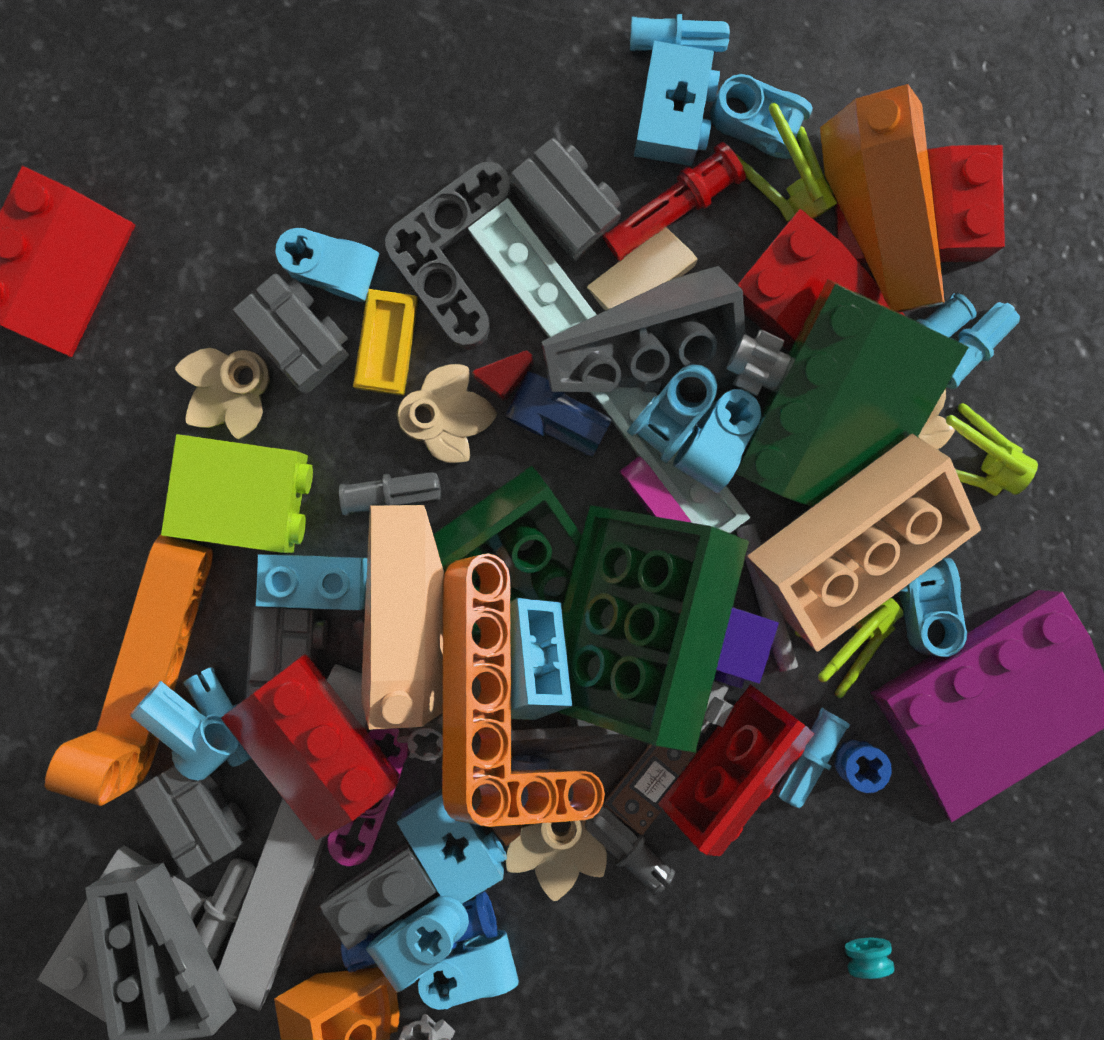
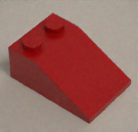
M958 145L927 149L940 262L985 261L1005 247L1003 145ZM837 202L835 205L836 238L841 241L859 263H867Z
M799 209L738 284L743 290L744 315L762 330L785 340L782 346L788 351L791 350L827 279L886 307L888 305L878 284L841 241L801 209Z

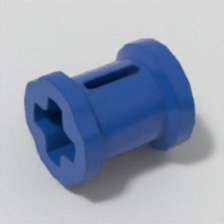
M851 739L842 743L836 750L835 769L838 775L856 790L864 793H874L883 789L889 782L892 774L891 763L887 755L880 749L873 747L866 741ZM861 756L866 758L865 764L868 768L864 774L858 772L860 768L856 763Z

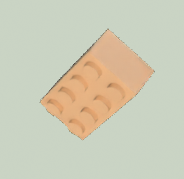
M911 434L751 552L747 557L782 612L786 622L818 652L981 531V528L950 457L914 434Z

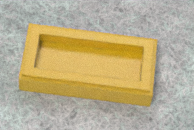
M368 289L353 383L355 389L404 396L419 301L417 296Z

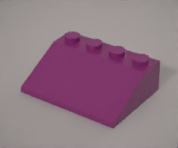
M1035 591L967 633L965 645L957 654L949 657L931 655L871 692L877 705L946 817L951 822L1104 729V671L1090 635L1064 593L1058 591Z

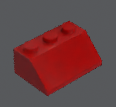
M22 166L0 211V325L73 357L134 230L135 224L75 190Z
M306 653L221 717V720L315 840L354 821L397 786L400 774Z
M750 684L732 708L724 726L716 728L658 804L698 850L705 855L721 856L730 843L739 837L744 825L760 804L769 798L774 790V786L790 765L802 755L805 746L814 736V733Z

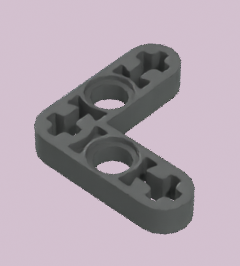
M482 162L472 167L394 224L385 238L386 250L392 262L448 338L456 346L464 349L480 346L487 339L490 331V322L485 309L443 252L469 233L468 227L504 200L510 198L509 176L503 167L493 162ZM485 177L490 183L498 179V195L492 198L486 192L474 200V205L478 211L471 214L467 201L460 193L464 190L467 191L468 198L471 199L481 190L480 179ZM453 204L462 210L463 218L457 227L444 229L436 224L435 214L441 206ZM405 235L411 240L417 237L421 238L416 245L426 262L429 261L432 255L437 258L424 264L415 276H412L410 271L418 269L412 256L407 251L401 254L397 253L402 248L399 239ZM436 272L447 274L452 280L450 292L442 298L430 297L424 290L426 279ZM461 294L466 297V300L459 301L458 304L466 317L470 319L477 315L480 318L475 323L478 332L471 337L465 331L460 334L454 332L458 329L459 323L450 308L444 316L439 313V310L452 306Z

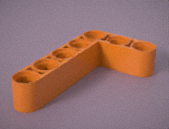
M159 535L155 540L147 559L97 729L67 741L57 749L47 770L45 778L46 790L103 806L144 781L151 768L159 739L134 720L130 714L159 681H162L171 690L174 691L211 569L213 550L211 548L169 536Z
M492 554L456 560L449 565L443 579L442 799L444 809L456 821L488 827L580 821L593 818L599 813L604 803L605 793L599 777L592 772L567 769L511 771L509 570L504 561ZM473 570L477 571L480 576L481 585L479 591L472 584ZM474 623L478 625L481 632L478 646L472 639L471 632ZM475 677L478 678L481 685L480 696L477 700L474 698L471 689ZM478 732L481 738V747L475 755L471 744L473 736ZM572 785L573 797L571 802L569 803L568 792L569 788ZM526 786L528 790V799L525 806L523 807L521 803V794L524 787ZM479 788L481 802L474 811L472 796L474 791Z

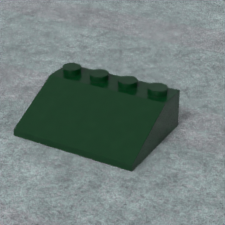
M827 279L788 354L791 356L783 378L774 391L769 390L760 407V422L742 454L741 462L735 474L783 497L814 507L909 435L919 436L969 347Z
M530 466L433 534L444 574L449 565L456 560L492 554L504 561L509 570L510 602L517 598L560 602L562 610L582 535L534 467ZM473 570L472 584L479 591L481 585L480 576L477 571ZM474 623L471 632L474 642H480V628Z
M590 505L562 609L572 706L560 710L558 713L655 746L696 752L749 541L709 525Z

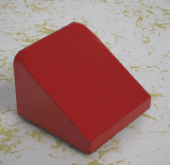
M526 350L476 369L472 374L480 384L504 401V399L507 400L521 383L526 372H529L534 366L533 355Z

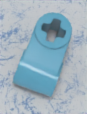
M739 74L733 75L724 82L712 104L710 115L713 125L721 133L753 145L770 156L790 159L791 156L769 112V105L776 103L779 106L795 139L803 120L810 118L813 107L805 98L795 93L779 90L749 75ZM726 99H740L744 102L747 113H735L728 107Z
M293 228L284 232L276 243L275 251L278 262L293 279L296 278L299 282L322 288L337 296L358 302H365L379 256L376 250L363 244L346 239H336L305 228ZM305 247H307L313 256L311 259L303 258L298 265L292 256L294 253L302 254Z
M691 364L683 367L674 375L657 397H653L626 432L631 436L638 434L661 453L660 459L667 463L693 432L696 423L710 408L717 394L718 384L715 375L710 369L702 365ZM687 377H696L702 380L707 389L706 398L697 403L685 400L679 391L681 380Z
M736 389L723 394L719 400L713 402L679 449L674 459L673 467L715 493L723 490L735 474L741 462L742 454L760 422L761 409L757 399L747 391Z
M943 558L938 564L932 566L900 590L898 595L903 606L907 638L910 645L924 655L949 657L957 654L964 647L967 640V629L960 597L961 584L958 569L951 558ZM935 581L934 585L921 587L922 582ZM934 620H938L945 629L944 640L936 647L930 643L927 636L928 628Z
M450 896L434 898L407 918L398 920L384 930L366 947V950L395 991L400 992L418 980L426 971L442 962L450 954L453 944L467 930L469 924L468 913L458 900Z
M497 930V936L491 939L482 935L458 942L456 949L451 950L450 954L442 962L426 971L419 978L418 990L422 1001L429 1007L437 1010L448 1009L479 998L499 996L514 989L518 985L519 979L506 931ZM436 971H443L444 976L449 978V983L440 985V981L437 977H434V973Z

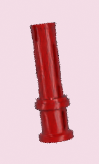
M720 142L714 147V153L692 169L689 167L682 169L679 173L680 175L677 176L678 182L602 235L607 247L618 261H622L626 255L660 233L695 207L700 210L710 206L711 198L733 182L741 184L746 180V174L741 162L727 144Z

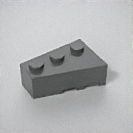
M164 863L114 870L85 887L109 1040H182L213 1036L237 1009Z

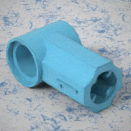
M159 681L130 714L134 720L172 749V761L176 769L183 776L191 780L199 781L207 778L233 755L240 746L239 741L221 720L223 715L211 714L206 717L203 716L162 681Z

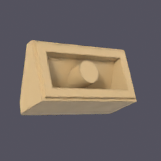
M664 228L660 233L633 250L622 261H619L589 284L587 289L606 311L662 283L683 276L695 266L698 259L669 229Z

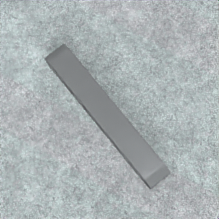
M336 664L327 681L367 732L368 725L361 701L362 673ZM284 799L281 801L218 970L232 1001L257 1011L261 1010L272 987L328 837L326 835L315 840Z

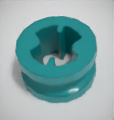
M860 938L846 943L845 953L847 956L852 957V961L847 965L849 974L862 979H876L892 974L895 970L894 963L887 958V955L892 952L891 943L881 938Z

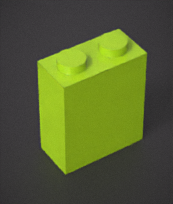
M176 434L161 535L281 553H294L295 544H301L305 532L306 518L304 514H299L302 494L309 493L313 478V467L307 464L308 455L298 451Z

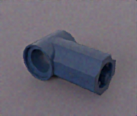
M526 372L504 417L536 435L544 437L546 434L592 458L612 419L588 405L566 395L567 392H552L547 379L537 374Z

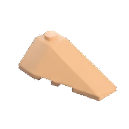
M424 505L370 506L361 701L369 730L422 727L443 713L444 571Z

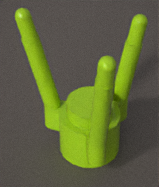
M771 103L768 108L801 176L799 180L786 189L790 198L786 200L749 164L743 161L737 154L736 156L744 168L746 178L779 208L787 222L794 217L799 209L803 210L812 219H816L837 204L832 195L833 191L824 178L804 127L801 126L797 134L799 147L779 106L776 103Z
M964 403L959 404L957 407L958 411L985 436L953 415L946 417V423L988 453L981 467V470L987 473V476L982 477L955 469L960 482L980 487L994 496H997L1002 489L1013 495L1020 494L1034 478L1038 468L1037 461L1022 453L1023 448L1006 439Z
M892 597L854 625L858 630L857 633L819 673V681L826 682L867 638L870 639L837 687L835 695L838 698H842L851 685L854 684L881 643L895 630L893 624L904 615L903 610ZM795 631V635L798 636V637H801V636Z

